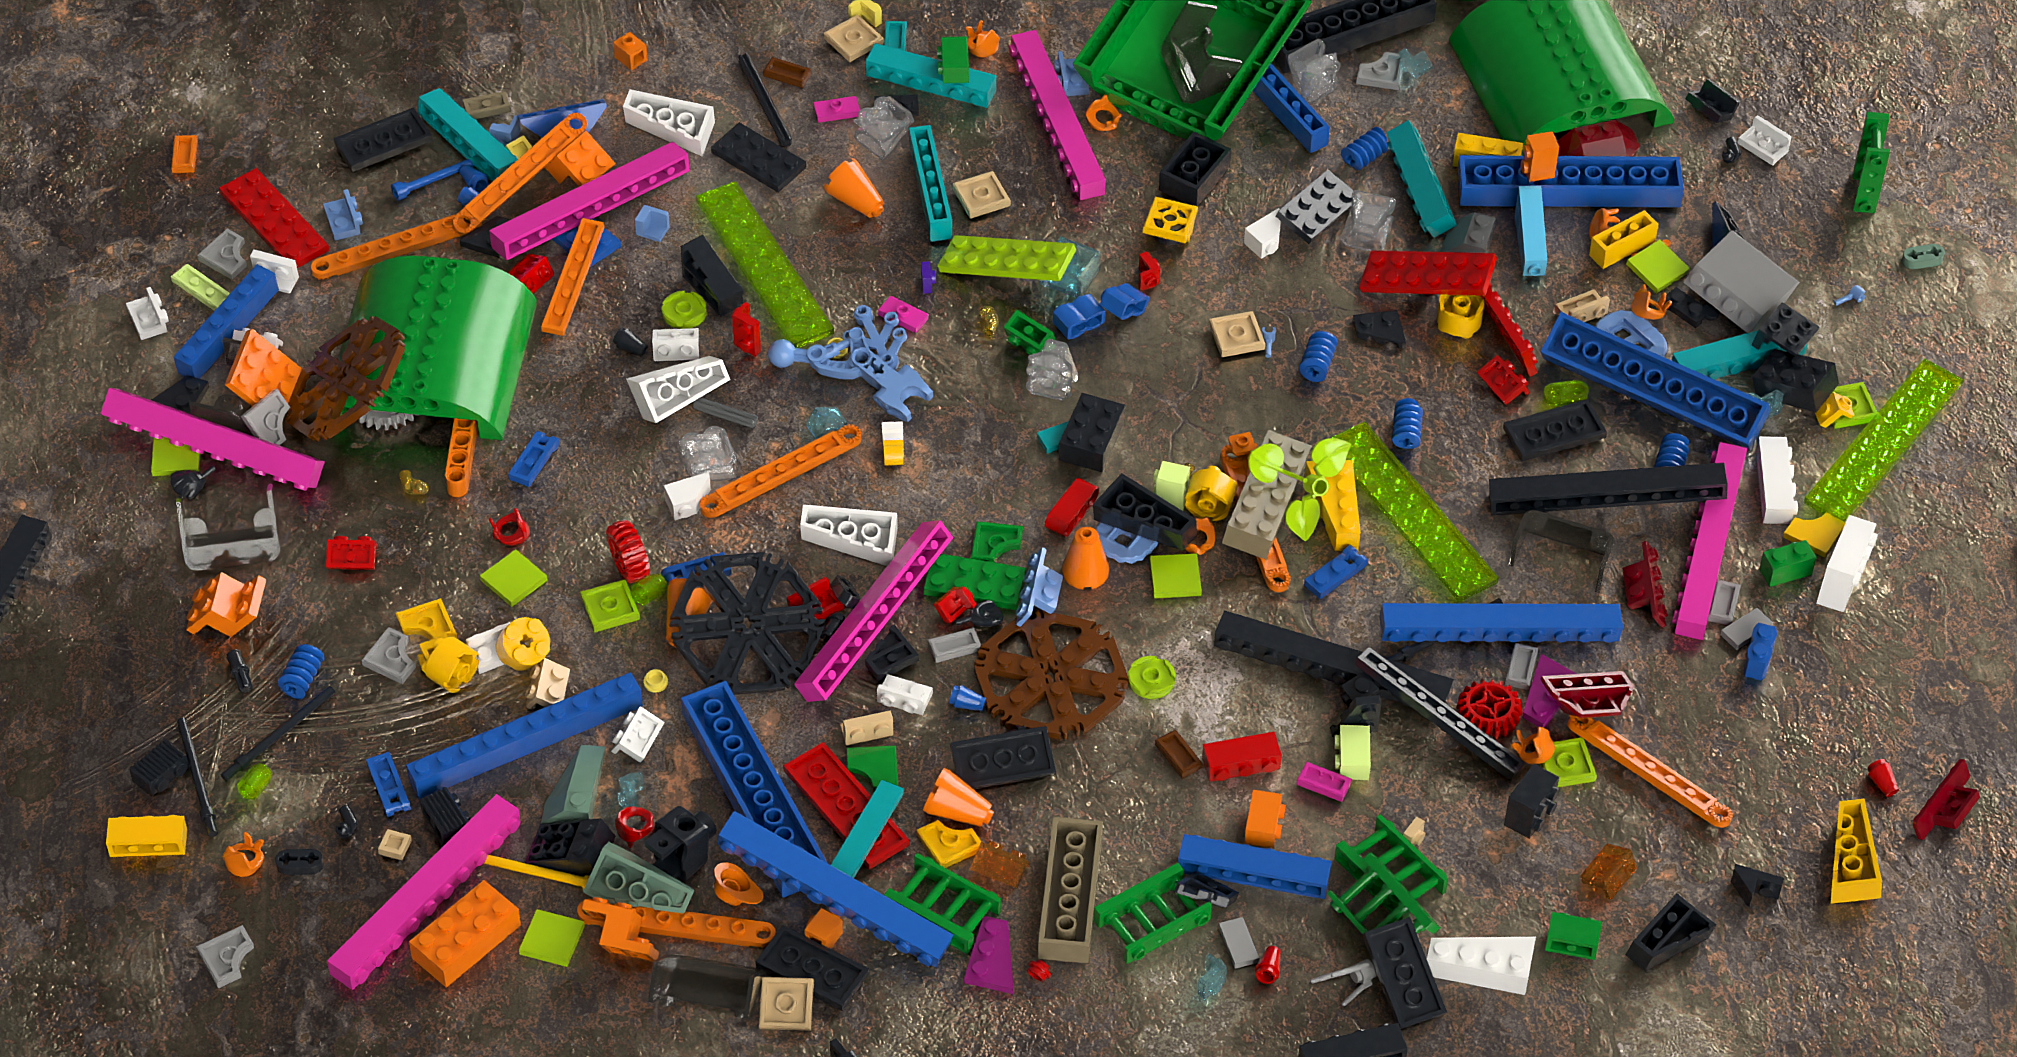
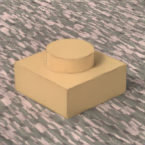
M1416 817L1403 833V836L1414 846H1419L1426 833L1423 832L1425 821Z
M387 829L378 848L379 855L403 860L412 841L411 835Z

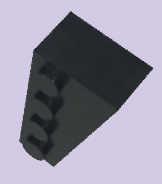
M1123 473L1117 477L1093 504L1095 521L1182 551L1197 536L1195 518Z

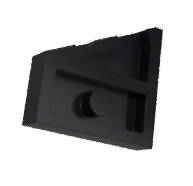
M497 215L459 240L460 247L500 258L501 255L492 249L489 230L511 219Z
M1397 310L1353 315L1352 321L1357 338L1374 340L1381 344H1385L1388 341L1399 344L1398 348H1406V339Z
M187 375L151 400L193 415L209 389V383L206 380Z
M894 624L889 628V633L884 640L881 639L876 645V649L867 656L865 666L876 680L880 681L886 678L887 674L892 675L919 661V654Z
M1380 695L1355 698L1350 703L1349 708L1340 715L1341 721L1339 724L1331 725V736L1339 735L1340 725L1370 726V733L1378 732L1381 710Z
M1197 871L1179 881L1174 890L1175 893L1226 908L1236 901L1239 892Z

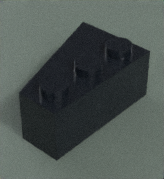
M703 234L680 246L683 277L720 317L743 304V288L733 278Z
M1676 893L1633 940L1625 955L1646 971L1708 939L1717 924Z

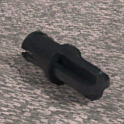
M231 650L226 654L231 667V677L235 678L240 692L248 693L253 688L248 674L250 671L249 667L245 665L240 650Z

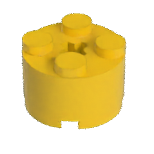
M1441 294L1437 311L1438 329L1453 336L1465 339L1471 338L1481 327L1484 299L1480 295Z
M1208 466L1207 469L1198 470L1191 477L1184 498L1186 500L1185 506L1190 513L1198 518L1208 516L1213 517L1212 521L1222 520L1229 514L1238 484L1216 466Z
M524 617L512 621L501 631L496 641V652L500 661L517 671L532 668L544 659L550 650L548 631L541 621L536 618Z
M456 637L439 638L433 645L434 651L429 659L424 662L422 671L426 673L429 679L450 693H455L461 690L458 686L462 682L468 683L474 676L479 665V660L476 659V655L479 656V653Z

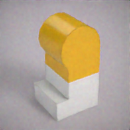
M882 422L884 465H903V422Z

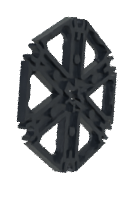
M765 552L710 556V559L704 560L707 570H701L698 565L695 566L694 572L691 570L671 614L670 620L672 621H670L669 626L679 628V632L671 634L672 643L706 686L709 679L713 678L710 686L726 681L728 686H732L731 691L734 695L783 691L785 687L789 688L791 685L787 677L793 676L797 681L801 676L800 673L802 674L807 668L825 627L823 626L824 619L818 620L814 615L822 614L823 608L820 601L788 561L785 568L781 569L784 559L781 558L778 564H772L770 561L771 553L767 555L765 561L762 560ZM748 565L755 568L756 574L745 599L724 574L723 570L725 568ZM780 581L789 582L803 600V605L767 608ZM696 588H702L721 610V613L687 615L685 608L692 592ZM745 618H748L749 622H753L750 628H746V625L741 624ZM805 632L808 635V642L801 658L794 661L773 634ZM727 638L713 668L704 667L690 649V644L693 641ZM749 648H751L770 672L771 678L769 681L744 684L738 680V673Z

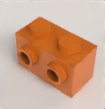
M1553 131L1527 135L1526 145L1523 146L1524 159L1521 161V170L1523 174L1526 173L1529 182L1555 178L1559 145Z
M1253 790L1244 844L1274 849L1275 839H1280L1282 825L1278 824L1279 819H1284L1286 805L1282 804V794Z

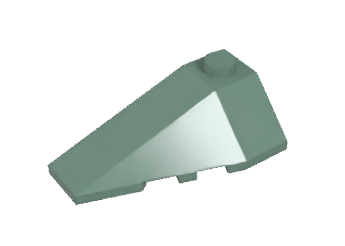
M581 745L545 802L541 824L593 819L606 751L605 747Z
M608 842L598 857L583 893L591 897L608 900L607 903L610 904L621 902L632 905V907L640 906L653 908L654 910L685 913L695 890L635 854Z

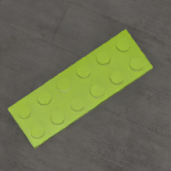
M954 235L938 264L940 272L1060 281L1076 252V248L1073 243Z

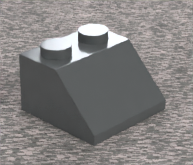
M1472 213L1455 220L1457 225L1447 231L1440 252L1487 253L1493 238L1496 218Z

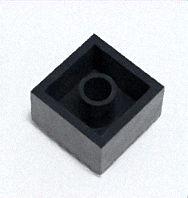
M1533 763L1508 797L1504 826L1528 839L1531 838L1535 831L1539 832L1545 823V817L1547 815L1551 816L1557 807L1555 799L1560 792V788H1558L1559 777Z

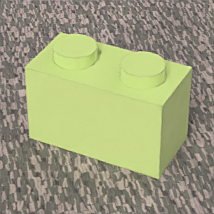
M1162 461L1160 470L1156 469L1154 473L1153 483L1156 484L1154 485L1153 493L1183 511L1186 503L1184 498L1189 486L1190 467Z
M1340 725L1339 735L1334 737V749H1339V755H1335V769H1339L1340 775L1352 780H1369L1371 767L1370 726Z

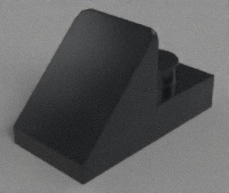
M1735 864L1731 883L1748 907H1750L1754 893L1761 894L1767 898L1779 899L1784 881L1783 877Z

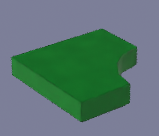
M977 521L971 559L995 563L997 558L1003 553L1010 550H1020L1023 526Z
M896 745L847 748L848 770L851 773L865 777L871 783L874 792L881 780L898 786Z

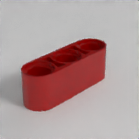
M1076 478L1049 512L1044 526L1064 537H1068L1097 500L1100 488L1085 480Z

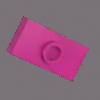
M856 96L813 102L818 123L860 116V108Z
M890 296L878 309V315L882 317L888 312H895L899 319L898 325L914 333H917L928 320L927 313L893 296Z
M1306 762L1296 785L1342 802L1352 779Z

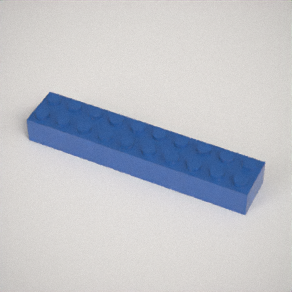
M1459 155L1457 179L1460 206H1516L1519 186H1541L1543 206L1681 207L1684 192L1680 157L1558 156L1555 178L1529 182L1526 173L1523 174L1521 170V161L1524 159V156Z
M1560 312L1541 350L1543 359L1735 445L1745 447L1749 451H1751L1771 411L1767 402L1563 312Z
M724 681L682 697V715L734 810L827 863L727 682ZM772 878L782 898L799 892V890L793 891L788 888L782 880Z

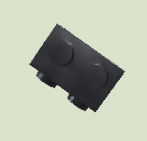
M1706 79L1700 90L1688 92L1685 98L1694 109L1702 111L1714 123L1731 120L1740 104L1738 99L1711 79Z

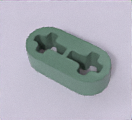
M1937 244L1909 247L1904 250L1902 264L1909 269L1938 266L1943 262L1945 250Z

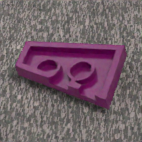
M1541 654L1522 718L1537 727L1541 726L1544 728L1560 707L1541 682V677L1576 673Z
M987 916L983 917L965 973L964 983L1013 994L1008 921Z

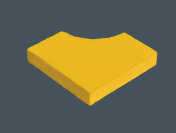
M1827 512L1822 517L1814 520H1803L1795 517L1785 530L1783 538L1791 542L1807 540L1814 553L1826 558L1839 539L1846 521Z
M441 598L395 613L402 633L405 635H422L430 640L443 635L457 638L456 631Z
M936 820L916 830V835L932 859L944 868L984 851L983 843L972 828L954 830Z

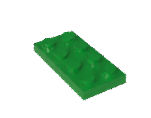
M940 554L929 568L924 586V595L941 598L952 587L964 586L972 593L976 604L990 600L999 608L1017 610L1020 600L1019 596L1024 585L1023 579L1026 574V568Z

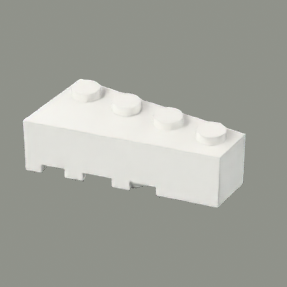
M629 90L623 105L626 123L703 156L715 124L712 106L635 90Z
M707 356L626 380L643 419L657 423L731 379L722 359Z
M803 505L800 523L802 540L888 566L893 560L898 529L897 513Z
M1849 515L1827 565L1816 604L1841 612L1845 611L1854 586H1858L1861 574L1864 572L1867 560H1869L1872 548H1874L1878 536V534L1874 533L1876 523Z
M1536 937L1431 938L1427 961L1435 978L1525 995Z

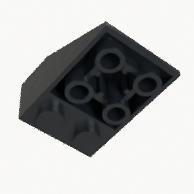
M601 818L542 823L539 826L525 863L582 877L585 875L590 876L603 847L608 842L613 844L616 836Z

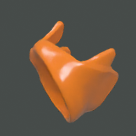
M980 20L976 32L970 26L965 27L968 33V51L977 57H988L998 50L1000 38L992 29L982 31L983 21Z
M1106 94L1102 98L1093 101L1086 111L1087 123L1093 129L1104 132L1114 130L1122 116L1116 107L1109 102ZM1100 110L1108 111L1111 113L1113 120L1107 121L1106 124L1100 123L1096 119V113Z
M1601 208L1596 211L1589 226V237L1591 240L1593 236L1611 228L1607 225L1608 222L1620 223L1617 217L1609 216L1618 213V208L1611 210Z
M1643 284L1634 293V300L1631 305L1632 312L1644 319L1655 320L1662 318L1665 315L1666 309L1672 304V301L1665 303L1666 293H1662L1659 302H1655L1650 299L1651 293L1646 291V285ZM1648 305L1654 306L1658 310L1651 309Z
M1208 517L1195 518L1197 530L1204 532L1207 536L1206 543L1199 547L1190 543L1185 548L1187 552L1202 555L1214 546L1215 529Z
M1540 726L1537 729V733L1528 736L1526 739H1523L1520 730H1516L1517 739L1520 744L1514 742L1511 744V747L1519 754L1522 761L1528 764H1540L1552 757L1555 745L1547 729ZM1533 741L1536 751L1526 753L1527 745Z
M244 832V843L228 846L222 855L228 871L240 877L254 874L261 867L264 860V854L261 851L264 840L259 839L254 844L247 832ZM250 850L256 856L253 860L248 861L246 855L238 851Z

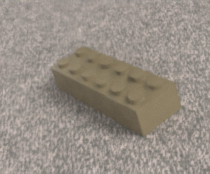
M1268 430L1262 445L1272 443L1279 446L1284 454V462L1280 468L1301 476L1312 446ZM1250 472L1227 525L1222 544L1267 560L1299 480L1278 472L1273 482L1264 483L1257 480Z
M1053 817L1038 941V959L1089 964L1103 821Z

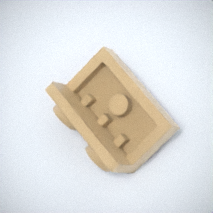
M1593 289L1557 303L1555 311L1558 315L1560 312H1563L1586 322L1607 314L1610 299L1608 296L1601 298Z
M546 658L538 665H534L529 675L531 684L525 693L527 698L526 707L531 709L536 703L547 707L564 700L570 669Z
M891 710L843 720L841 731L845 744L851 745L892 736L893 716Z

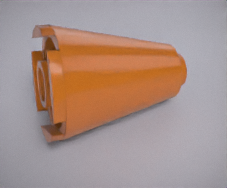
M851 158L852 162L850 163L848 161L842 162L828 177L831 181L829 185L825 183L824 191L869 218L873 216L878 217L884 210V201L863 168L854 158Z
M1082 527L1076 531L1062 564L1064 580L1070 586L1084 590V587L1095 589L1104 584L1109 575V564L1099 534L1091 527Z
M686 578L670 580L667 587L666 639L673 647L675 646L672 643L671 634L680 630L678 627L669 626L670 621H672L670 617L687 581ZM696 588L691 594L685 612L687 615L706 614L713 600L704 589Z
M943 768L934 784L932 792L929 794L923 811L930 815L982 827L983 823L988 825L994 814V811L991 810L992 804L951 770Z

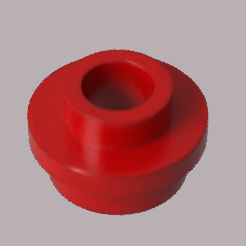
M1037 959L1036 962L1031 960L1028 963L1027 973L1039 982H1044L1045 979L1050 978V967L1045 962Z

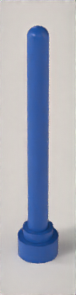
M467 159L408 183L399 181L391 184V191L397 201L406 198L412 190L460 172L464 165H470L471 167L474 165L470 159Z

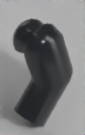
M1729 137L1725 141L1728 147L1727 152H1722L1723 161L1728 164L1734 163L1742 154L1736 138Z
M343 805L340 807L339 813L344 821L339 823L340 827L336 826L335 831L341 838H348L357 827L358 820L351 807Z

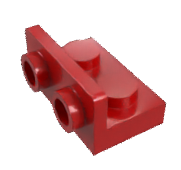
M527 254L507 272L522 282L533 294L554 276V271L546 256Z
M1498 354L1477 371L1480 378L1505 405L1510 403L1521 392H1524L1526 396L1530 393L1526 387L1529 384L1521 373L1516 375L1513 372L1515 367L1507 358L1503 361Z
M334 536V539H327L326 568L375 570V554L378 544L371 537L360 536L358 540H348L346 536Z

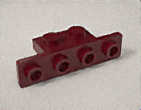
M1647 541L1642 542L1644 560L1622 568L1627 604L1631 610L1651 604L1652 616L1660 627L1663 628L1666 626L1665 617L1668 614L1662 598H1665V594L1660 585L1662 574L1657 566L1659 555L1655 547H1651Z
M1965 759L1958 760L1943 782L1939 784L1931 798L1927 800L1919 814L1915 816L1913 828L1919 840H1924L1934 825L1957 829L1980 798L1977 789L1963 787L1970 778Z

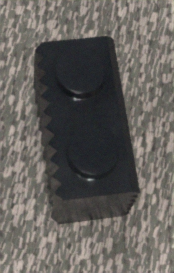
M164 739L156 748H153L141 760L134 763L129 770L132 781L152 797L157 792L164 791L168 787L169 782L175 777L184 775L189 764L187 755L170 741Z
M446 787L420 799L422 813L443 846L471 819L466 810L462 812L460 809L461 803L455 793L450 794Z

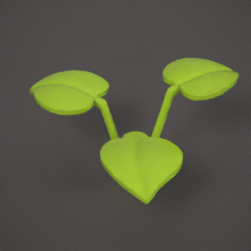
M1327 438L1315 444L1310 456L1311 460L1316 464L1313 469L1317 475L1310 474L1305 478L1280 468L1284 462V454L1282 449L1275 444H1263L1252 450L1249 454L1248 466L1250 472L1257 480L1271 483L1276 479L1277 473L1280 472L1303 482V488L1309 494L1302 496V501L1294 500L1289 504L1285 512V522L1289 529L1304 541H1307L1314 532L1320 516V505L1314 498L1327 493L1329 483L1325 477H1333L1343 468L1348 451L1351 448V444L1338 438Z

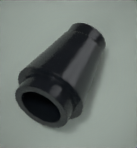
M620 328L614 336L613 343L616 344L617 348L642 357L648 349V345L629 328Z

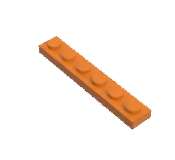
M582 218L543 320L542 332L564 336L602 236L604 222Z

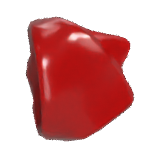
M514 508V512L500 518L496 524L492 517L489 518L494 529L493 537L502 544L515 546L528 539L530 528L521 517L517 508ZM512 521L518 524V529L513 535L504 536L501 534V528L505 523Z
M631 806L622 809L615 819V827L619 837L626 841L629 848H632L635 841L642 839L650 832L654 833V816L651 812L640 807ZM641 816L640 820L646 822V825L638 830L628 827L626 822L630 817Z

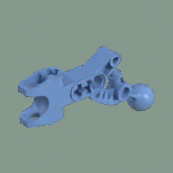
M859 327L852 328L849 331V338L836 344L835 342L825 346L816 344L809 349L795 348L790 341L780 339L771 343L768 349L770 362L779 368L788 367L793 362L809 363L812 368L824 376L851 380L858 377L863 378L878 390L873 395V399L878 406L888 414L906 422L912 419L907 406L903 404L905 399L910 396H918L930 401L934 397L933 391L911 367L903 365L896 372L870 351L863 331ZM850 346L851 354L848 360H829L839 355V351ZM861 360H867L864 363H859Z

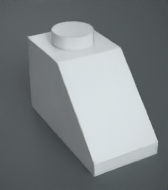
M1279 208L1245 228L1244 244L1261 259L1269 254H1273L1278 249L1281 221L1275 216L1280 210Z
M708 472L664 485L665 501L674 520L697 514L700 509V500L705 495H708L711 490Z

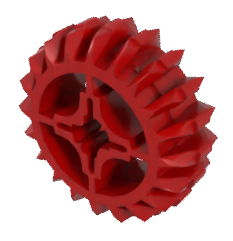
M628 520L612 523V525L607 527L606 539L612 560H614L619 574H621L623 579H626L628 584L643 581L650 573V565L644 544L637 530Z
M1483 678L1480 684L1473 681L1471 687L1466 686L1463 692L1460 693L1456 705L1457 712L1487 735L1493 736L1496 740L1499 734L1506 737L1508 732L1513 733L1515 727L1520 723V716H1522L1523 710L1517 691H1511L1510 685L1504 687L1502 681L1497 684L1494 683L1493 679L1490 682H1485Z

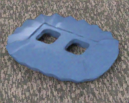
M1619 310L1610 313L1595 325V327L1612 335H1615L1614 333L1621 329H1625L1630 336L1624 340L1633 344L1640 343L1646 350L1665 357L1668 351L1667 342L1663 335L1648 321L1638 317L1632 311Z
M1101 522L1095 528L1099 534L1105 555L1119 563L1128 562L1133 564L1138 560L1142 561L1146 555L1151 554L1152 550L1159 543ZM1120 534H1123L1132 540L1127 546H1123L1117 543L1115 539Z

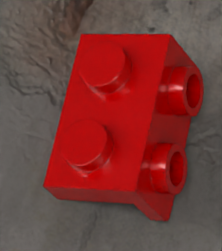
M744 302L732 314L734 345L743 352H748L756 357L761 352L760 323L750 316V304Z
M827 577L808 586L823 608L822 614L814 615L816 619H826L834 612H839L845 608L844 604L837 599L831 590ZM797 592L787 597L788 607L803 605V600Z

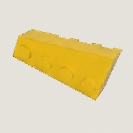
M1346 460L1343 468L1337 475L1325 477L1329 483L1327 493L1323 496H1316L1314 499L1320 505V517L1323 518L1325 529L1334 550L1343 551L1348 545H1352L1359 551L1361 533L1353 460ZM1306 461L1304 478L1310 474L1317 475L1313 469L1316 465L1313 461Z
M1865 799L1839 801L1831 904L1881 898L1882 878Z

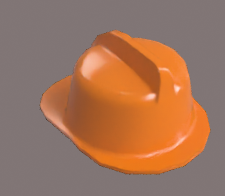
M728 862L716 865L714 869V876L716 878L714 891L719 899L732 906L740 905L742 902L757 904L762 901L764 897L762 890L740 867Z

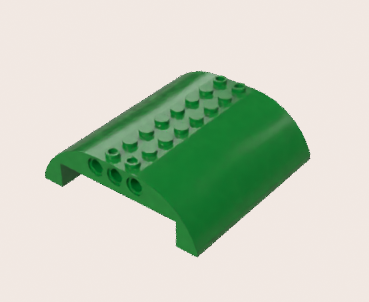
M1116 0L1074 60L1073 66L1095 92L1101 97L1106 94L1109 102L1125 113L1186 140L1193 132H1196L1216 141L1225 133L1312 3V0H1286V2L1282 0Z
M1489 0L1469 13L1449 37L1451 47L1501 140L1520 142L1524 146L1526 145L1527 135L1551 131L1557 133L1644 112L1653 127L1674 123V117L1607 0Z
M399 256L375 264L367 270L359 282L347 328L359 319L365 318L369 321L370 316H376L403 334L405 339L402 342L405 344V350L387 392L381 390L384 396H378L374 400L375 407L370 405L368 407L376 411L477 420L480 438L503 441L537 306L536 297L514 276L479 262L426 256ZM381 330L377 331L370 348L373 344L383 340L385 337L384 332ZM349 339L341 345L337 360H342L341 357L346 351L350 342ZM384 364L365 377L371 381L377 379ZM348 396L341 415L347 412L348 408H352L357 400Z

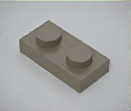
M506 91L463 99L465 111L474 119L511 112Z

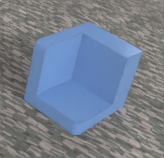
M514 116L510 125L492 123L489 129L490 134L502 143L504 147L516 140L521 131L518 116Z
M647 205L642 207L635 219L636 235L658 242L662 241L670 227L669 213L667 211Z

